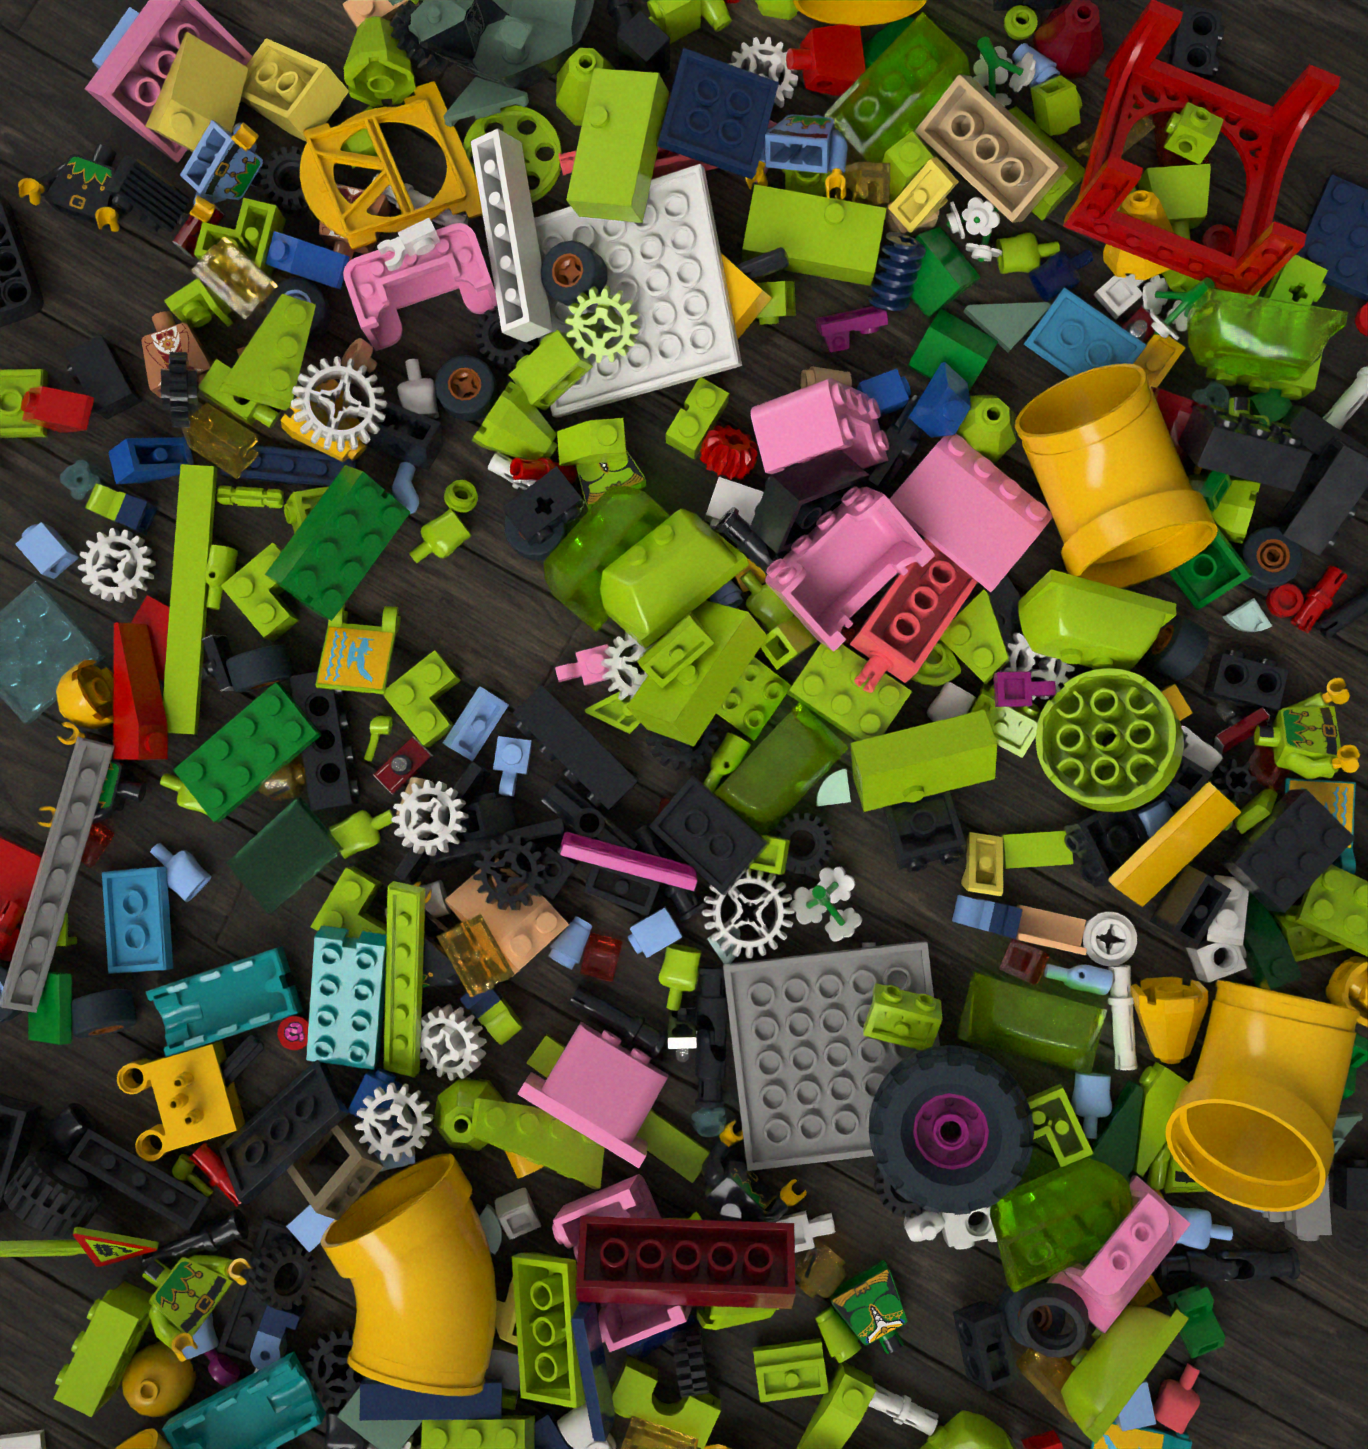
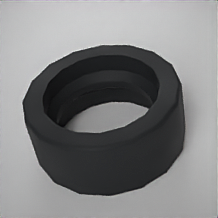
M1044 1283L1033 1287L1025 1295L1018 1317L1019 1331L1024 1341L1034 1351L1047 1357L1061 1358L1074 1354L1082 1347L1089 1324L1088 1309L1083 1299L1073 1289L1056 1283ZM1043 1305H1055L1066 1310L1075 1321L1073 1331L1063 1335H1054L1043 1331L1033 1320L1034 1309Z

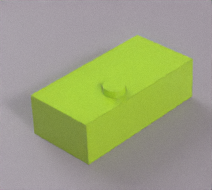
M594 68L566 198L579 217L643 223L658 146L656 145L669 98V91L659 73Z
M754 184L741 263L782 247L787 252L789 266L781 270L871 286L875 274L887 208L834 198L828 199L827 197Z
M707 600L695 608L692 613L701 622L714 641V644L690 665L680 671L663 688L648 675L627 705V708L647 730L691 746H695L767 638L766 633L749 612Z
M985 710L850 743L853 780L864 812L902 802H916L926 796L995 779L997 741Z

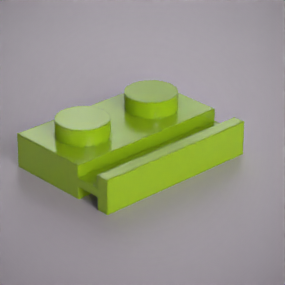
M821 1338L753 1348L760 1403L829 1393Z

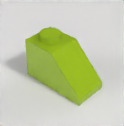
M623 418L589 420L557 431L560 466L627 461Z

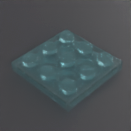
M35 581L0 611V697L24 724H30L57 700V685L67 671L83 660H95L97 663L94 666H96L105 658L42 585Z

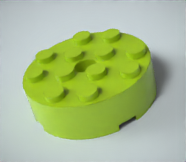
M1104 668L1092 670L1067 681L1053 699L1047 701L1041 712L1036 729L1037 755L1047 777L1058 789L1080 805L1103 812L1131 810L1157 797L1176 775L1184 749L1181 722L1166 697L1146 678L1122 669ZM1116 734L1114 741L1110 745H1107V747L1102 746V741L1107 735Z

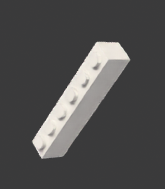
M495 129L471 141L501 330L506 335L523 342H528L553 332L547 292L541 282L542 262L522 143L500 129Z

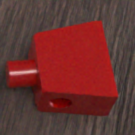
M840 24L810 30L800 43V49H788L786 54L787 69L803 70L804 85L807 90L855 98L867 85L860 26Z

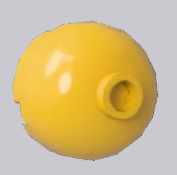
M83 660L73 666L61 677L56 689L57 702L61 714L73 724L84 729L102 728L113 723L114 674L107 667L100 670L97 666H94L97 663L95 660Z
M162 1341L140 1349L128 1363L122 1379L123 1395L129 1406L139 1414L149 1417L165 1416L179 1408L194 1389L196 1370L193 1371V1365L190 1362L192 1358L181 1362L174 1351Z

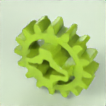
M595 286L589 290V297L583 292L580 293L577 297L580 304L573 302L568 308L575 315H570L565 319V323L573 326L567 332V337H576L577 339L573 346L574 350L583 347L585 349L583 356L585 359L591 353L596 354L597 363L603 360L604 355H607L610 362L616 360L617 352L623 357L626 356L629 352L626 345L633 347L637 342V339L631 334H637L641 330V326L633 324V321L640 316L639 312H630L629 310L634 301L630 299L623 302L621 300L623 291L621 290L615 295H611L610 286H605L601 294H599ZM598 303L594 313L587 312L583 314L588 306ZM613 307H615L620 312L622 317H619V315L615 312ZM600 318L604 319L606 326H609L606 331L602 330L600 323H597ZM584 332H586L590 336L593 342L585 335ZM623 335L619 342L608 346L612 336L619 337Z

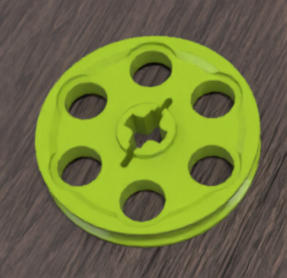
M517 105L500 108L501 113L477 119L468 130L463 143V148L475 176V165L470 161L473 155L471 141L485 135L486 127L491 123L497 122L503 126V132L522 143L527 176L533 175L540 180L539 186L536 189L529 190L531 203L545 196L555 185L561 171L558 156L559 153L562 154L561 145L551 123L535 110ZM526 120L533 121L536 124V130L530 135L520 133L518 127L521 122ZM541 147H550L555 153L551 160L545 162L536 157L537 151Z

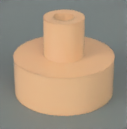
M362 338L356 339L345 352L341 362L342 366L346 367L347 361L353 359L354 370L358 371L360 366L365 365L367 367L366 371L371 373L377 366V362L371 358L373 346Z

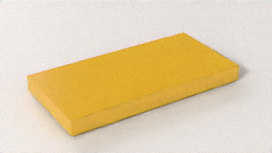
M1210 782L1206 783L1109 877L1108 881L1120 892L1143 907L1224 830L1241 811Z

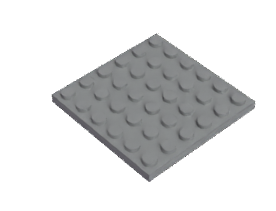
M927 941L723 964L747 1171L874 1156L869 1137V1115L874 1096L889 1071L900 1061L920 1050L863 1036V1027L873 1001V988L876 983L885 986L893 985L901 990L916 994H928L934 997ZM938 1033L932 1047L940 1046ZM949 1121L941 1126L942 1130L946 1133H950Z

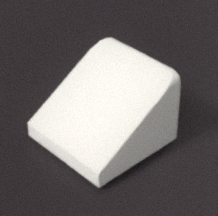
M526 1188L518 1189L495 1200L497 1218L509 1240L541 1227L540 1220Z

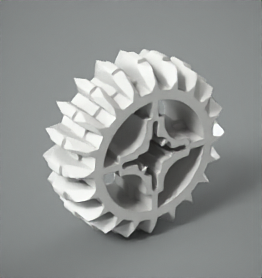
M334 357L333 366L330 367L328 361L323 358L320 360L321 371L313 364H310L307 370L311 377L300 374L298 381L304 387L294 386L292 393L299 398L291 401V407L302 410L294 414V421L301 422L306 420L307 422L300 429L301 433L306 434L313 430L311 442L316 444L320 437L324 438V449L329 450L332 441L337 442L339 452L344 451L345 441H348L350 447L355 450L358 448L356 437L365 444L369 443L370 436L367 431L377 434L380 428L375 422H383L385 419V415L377 410L386 408L387 402L382 399H375L384 393L383 387L372 388L371 386L377 381V376L370 375L368 378H365L364 375L367 367L362 365L358 371L354 370L353 359H349L346 367L341 366L340 357ZM340 379L338 387L334 390L327 391L321 389L320 392L314 391L324 381ZM351 383L357 386L363 393L367 407L361 406V402L351 396L349 391ZM341 390H343L344 395L342 399L344 400V406L342 411L338 412V416L335 419V403L330 400L335 402L336 398H339ZM310 401L317 403V407L327 412L329 417L327 426L315 417ZM357 416L365 418L354 428L337 430L340 421L344 418L356 419Z
M747 869L728 892L735 905V912L724 924L721 920L720 909L726 895H722L712 885L709 886L710 890L717 893L715 899L709 896L704 897V902L713 904L712 910H702L703 916H713V921L705 923L704 927L707 930L714 927L717 928L718 931L710 937L713 942L721 937L725 938L721 943L720 949L726 951L732 943L734 944L733 956L738 957L741 948L744 947L746 957L752 958L753 947H757L758 953L764 956L766 955V950L763 944L768 943L775 950L778 948V945L772 938L775 935L783 940L787 938V935L779 929L781 925L786 927H792L793 922L783 919L784 914L794 913L793 908H784L783 906L784 902L792 900V896L785 894L780 897L779 892L786 885L784 882H780L773 887L771 884L776 878L774 873H770L763 880L764 871L756 870L755 877L751 876V869ZM744 883H754L763 887L766 892L761 896L759 895L754 899L748 900L738 891L736 886ZM737 898L742 903L747 902L748 906H751V903L757 905L753 915L759 924L758 926L754 921H749L747 917L744 921L739 919L743 909ZM773 899L775 918L768 930L761 918V913L765 906ZM743 924H749L757 931L760 937L752 940H742L733 937L729 933Z

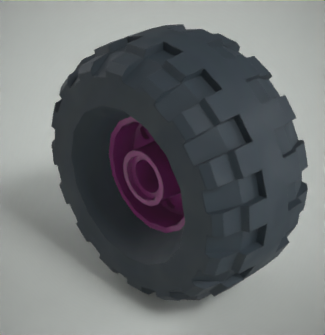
M945 1045L929 1047L906 1057L892 1068L881 1082L874 1096L869 1115L871 1149L882 1175L894 1187L895 1191L907 1201L910 1200L931 1212L961 1215L971 1214L972 1211L985 1207L987 1209L999 1202L1004 1195L1015 1188L1030 1162L1033 1150L1034 1126L1027 1098L1017 1080L1005 1067L977 1050L963 1046ZM947 1121H954L959 1124L960 1128L955 1133H946L942 1130L941 1126Z

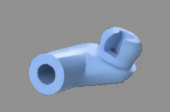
M402 462L399 465L392 485V495L410 511V514H413L419 506V497L412 484L416 469L411 463Z

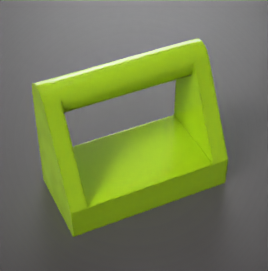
M690 612L640 655L637 662L663 688L680 671L711 647L714 641L698 618Z

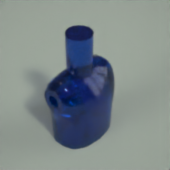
M1088 249L1072 259L1064 252H1057L1045 263L1030 271L1029 278L1040 297L1045 302H1048L1059 295L1064 287L1070 290L1077 286L1081 280L1078 270L1092 262L1094 258Z

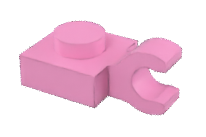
M608 644L576 652L577 663L555 667L559 683L582 677L584 686L605 681L606 679H603L602 676L609 671V668L602 666L601 662L604 659H610V656L605 653L606 648L609 647Z

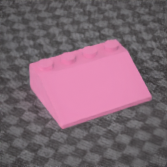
M149 0L85 87V90L111 113L174 162L178 163L188 149L145 127L186 32L245 66L252 58V55L197 0Z
M957 434L943 436L889 499L916 531L990 592L995 589L1053 518L1051 512L1042 503L1034 499L1017 482L1010 479L989 459L973 449L964 438Z

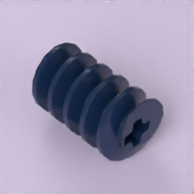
M889 232L886 238L893 242L894 245H884L882 251L890 255V258H879V264L886 268V270H877L875 272V277L881 280L882 283H872L871 289L878 293V295H869L868 301L881 309L900 311L909 307V297L914 292L912 284L917 282V271L922 266L920 259L925 256L926 248L918 240L908 235Z

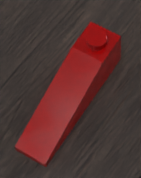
M114 623L113 759H168V724L147 624Z

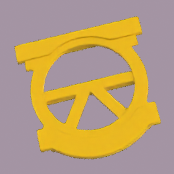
M435 81L417 86L416 90H414L415 95L405 98L404 105L374 108L356 114L330 128L328 123L303 131L307 144L301 157L300 182L305 200L314 215L326 227L348 240L352 250L377 241L375 236L377 232H400L427 218H430L432 221L447 209L451 211L452 215L465 212L468 219L483 215L477 178L455 127H449L445 124L443 115L447 112V108ZM397 122L415 126L432 136L442 148L447 163L446 178L439 193L424 207L415 210L379 123ZM365 128L378 157L342 151L341 147L352 135ZM336 163L382 171L353 204H350L341 195L334 180V165ZM390 185L402 214L395 217H383L367 213V209Z

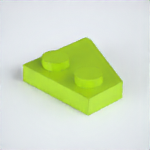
M983 589L951 621L940 639L985 684L994 677V673L999 672L1010 661L1001 635L1002 632L991 604L990 595Z

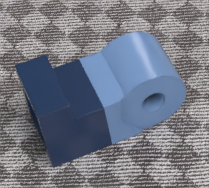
M958 895L952 921L1016 939L1023 909Z
M292 1302V1309L286 1310L282 1307L281 1310H276L267 1305L250 1355L251 1362L255 1368L260 1370L283 1358L287 1351L286 1336L289 1328L295 1330L304 1317L306 1306L301 1304L297 1306Z

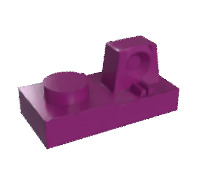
M875 306L815 318L816 328L822 337L824 336L830 352L849 349V333L852 330L859 331L861 334H869L879 331V326L888 325L887 311Z

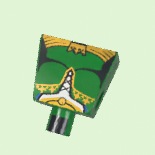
M885 1260L828 1291L833 1306L864 1345H869L879 1340L886 1354L893 1353L903 1346L904 1342L897 1329L908 1321Z

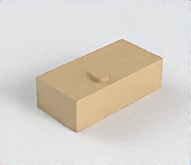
M959 74L915 130L927 144L1012 223L1024 221L1069 167L975 79L968 75Z

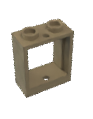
M347 1117L342 1119L287 1169V1172L314 1211L335 1220H339L384 1167L374 1153H368V1144L366 1142H359L361 1135ZM334 1134L350 1156L324 1187L321 1188L306 1166Z

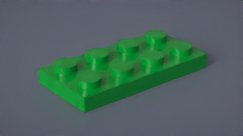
M275 682L173 771L214 823H219L318 739L321 733L282 684Z

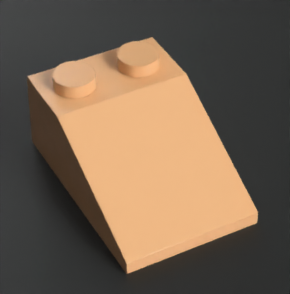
M481 868L474 875L480 874ZM501 868V871L506 872L507 875L514 878L515 876L519 877L510 868ZM472 875L449 895L444 902L513 977L569 924L543 896L536 897L532 895L533 905L525 906L521 902L520 910L517 911L511 910L510 904L506 910L498 909V901L494 904H488L486 899L489 893H478L477 889L483 883L482 881L474 880V875ZM492 875V881L496 887L497 883ZM526 883L525 885L521 886L518 889L517 894L525 890L528 884Z

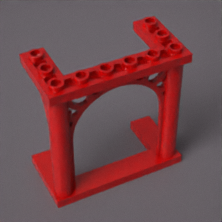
M1150 0L1106 66L1104 77L1110 79L1078 199L1066 214L1063 227L1196 280L1202 281L1208 277L1213 280L1216 288L1250 300L1305 245L1307 234L1276 221L1272 223L1284 171L1297 139L1307 122L1338 89L1341 77L1309 64L1272 107L1155 59L1181 23L1183 11L1156 0ZM1143 93L1156 97L1157 103L1150 102ZM1189 102L1198 107L1205 108L1210 113L1224 119L1220 131L1236 148L1246 172V193L1231 256L1116 211L1141 178L1143 168L1124 161L1121 157L1129 131L1144 117L1165 111L1181 112L1186 103ZM1136 103L1141 109L1133 108L1134 104ZM1239 132L1254 137L1256 140L1246 141L1240 137ZM1257 150L1254 156H1252L1249 152Z

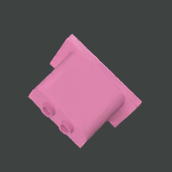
M580 1022L547 1079L544 1080L531 1072L518 1095L637 1168H640L647 1155L648 1142L636 1135L668 1079V1074L650 1064L651 1058L644 1052L633 1048L630 1052L620 1045L622 1040L611 1032L604 1030L601 1034Z
M1135 1175L1131 1177L1127 1186L1112 1201L1127 1217L1085 1268L1074 1257L1068 1256L1047 1282L1061 1284L1073 1289L1083 1299L1088 1309L1089 1321L1103 1333L1109 1329L1191 1224L1143 1180Z

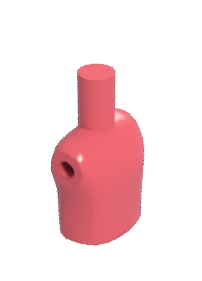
M1187 1363L1179 1381L1172 1379L1164 1380L1161 1383L1158 1398L1153 1407L1155 1420L1182 1435L1200 1405V1397L1192 1389L1200 1373L1199 1369Z

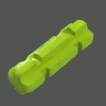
M221 485L217 489V502L222 505H233L235 503L238 506L265 507L267 505L269 508L280 509L284 504V492L280 489H268L266 491L264 488L240 486L234 489L232 486Z

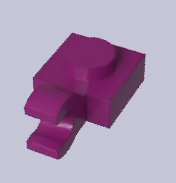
M1031 671L994 673L995 707L1032 706V696L1046 697L1056 695L1055 681L1031 682Z

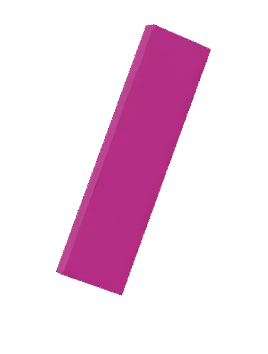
M570 832L564 833L560 852L562 856L691 891L695 889L697 872L690 865Z

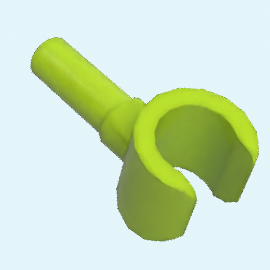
M378 716L371 721V736L364 756L365 760L372 761L380 734H391L392 717Z
M181 1154L172 1169L173 1176L182 1181L187 1180L208 1198L213 1191L192 1172L196 1164L189 1159L190 1156Z

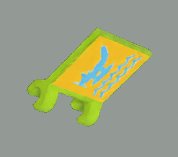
M344 604L332 621L328 620L327 633L315 684L316 688L385 694L395 638L401 622V618L398 616L399 609L398 607L385 606L382 626L379 627L347 624L348 613L344 611Z

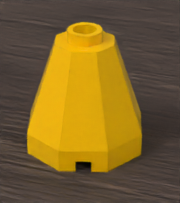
M1138 190L1125 198L1119 212L1174 233L1160 200L1153 192ZM1108 244L1105 245L1103 250V261L1116 277L1126 278V273L1135 274L1136 280H1147L1170 270Z
M334 379L325 381V384L323 382L319 384L314 391L320 392L321 389L331 391L337 388L339 383ZM341 390L340 396L336 398L335 402L330 400L335 403V419L338 416V412L342 411L344 406V400L342 399L344 395L343 390ZM310 401L315 417L327 426L329 420L327 412L317 407V403ZM290 406L294 411L291 418L284 414L281 419L282 429L292 438L342 462L349 458L352 461L356 460L367 447L356 437L358 448L355 450L350 447L348 441H345L343 452L338 451L337 442L332 441L329 450L324 449V438L320 437L316 444L311 442L313 430L306 434L301 433L300 429L307 421L295 422L293 417L294 414L302 410L294 409ZM344 418L340 421L337 430L354 428L360 422L358 418Z
M1179 977L1145 978L1141 980V988L1137 984L1132 985L1133 1005L1152 1054L1156 1058H1160V1061L1163 1063H1180L1181 1059L1186 1058L1191 1053L1208 1006V990L1199 981L1191 980V986L1182 985V978Z

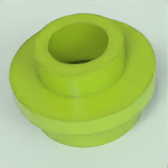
M1015 6L1005 16V31L1014 40L1026 39L1034 33L1037 27V16L1027 6ZM1016 18L1024 19L1027 23L1021 25L1016 21Z
M456 480L446 488L444 500L452 510L464 513L475 508L478 494L470 482Z

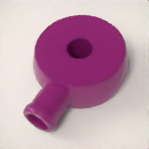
M215 1348L204 1353L210 1360L208 1371L215 1381L226 1387L231 1386L237 1381L240 1376V1369L231 1358L224 1354H218Z

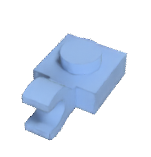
M498 736L493 770L503 771L499 794L514 797L517 774L528 775L532 748L531 740Z

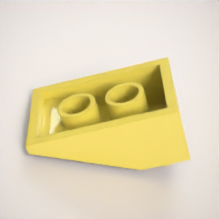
M186 32L145 127L192 152L198 145L211 120L216 121L232 133L248 67Z
M266 38L246 65L248 72L240 100L289 134L306 141L303 131L325 124L334 111L339 108L349 90L326 64Z

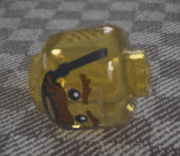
M295 757L290 763L283 766L265 781L258 791L261 794H265L272 801L300 796L307 783L304 763L302 764L298 757Z
M825 1244L822 1248L815 1246V1248L808 1250L795 1268L796 1275L801 1279L797 1286L812 1299L817 1294L822 1298H829L846 1276V1271L842 1267L846 1262Z

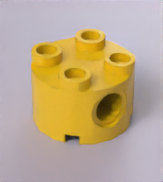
M1354 956L1345 960L1334 970L1326 987V996L1333 1005L1360 1011L1356 1024L1367 1028L1368 958Z

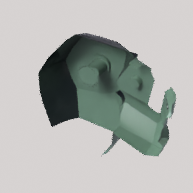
M388 0V1L394 6L395 4L401 2L402 0ZM424 0L411 14L409 31L419 38L420 46L433 51L465 71L505 87L516 89L528 88L560 71L568 58L578 50L591 17L594 0Z

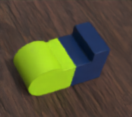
M95 483L85 506L86 509L144 535H147L158 509L147 501L120 491L117 492Z
M488 976L460 998L464 1006L471 1010L500 1045L506 1043L523 1029L520 1019Z

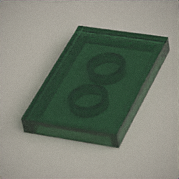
M300 797L289 804L226 864L265 911L271 914L344 849Z

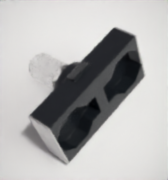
M210 635L203 638L202 641L208 659L203 664L202 679L213 675L216 677L220 691H234L226 661L233 657L226 635Z
M680 1008L678 1011L668 1009V1049L676 1048L677 1060L686 1062L689 1059V1048H696V1034L698 1032L695 1008Z

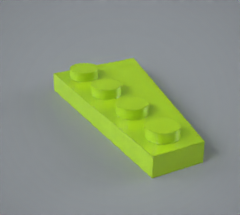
M482 1098L475 1099L471 1136L507 1152L516 1153L537 1165H543L555 1170L558 1174L567 1178L578 1180L592 1189H600L605 1147L539 1107Z

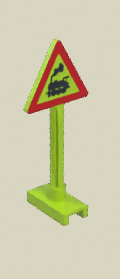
M75 1227L73 1236L76 1240L0 1241V1257L87 1254L96 1267H103L157 1251L159 1242Z

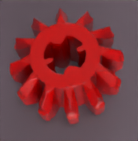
M726 425L725 428L715 426L713 430L708 431L707 436L702 441L700 461L707 464V470L715 471L717 476H726L728 480H732L733 477L743 479L745 474H749L750 470L754 468L757 461L758 453L756 450L758 445L751 441V435L741 433L740 429H732L729 425Z

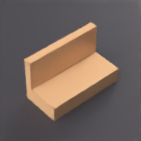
M1017 904V908L1023 909L1016 937L1017 940L1086 955L1087 948L1081 947L1086 920Z

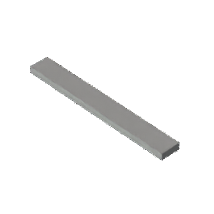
M77 736L0 997L1 1008L37 1012L114 745Z

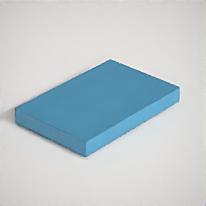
M1065 287L1023 344L1069 377L1106 365L1133 364L1147 346Z
M166 866L102 872L108 974L173 969Z

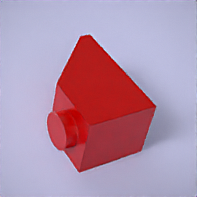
M44 386L33 387L23 396L21 410L24 411L22 420L60 433L87 431L94 397Z

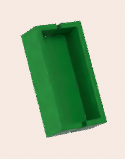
M345 465L265 575L284 590L293 594L292 596L313 612L332 621L408 517L410 511L392 495L384 492V489L365 472Z

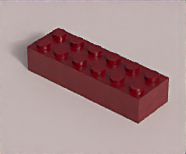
M580 1216L576 1279L577 1302L792 1309L796 1295L794 1223Z

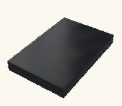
M694 775L691 776L649 826L722 895H726L770 844Z

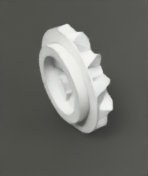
M1097 913L1096 916L1086 922L1083 933V947L1087 948L1086 953L1096 963L1104 966H1117L1126 962L1133 955L1137 945L1136 930L1130 920L1119 913ZM1108 929H1112V935L1122 939V942L1110 943L1109 948H1106L1105 942L1100 941L1096 936L1105 935Z

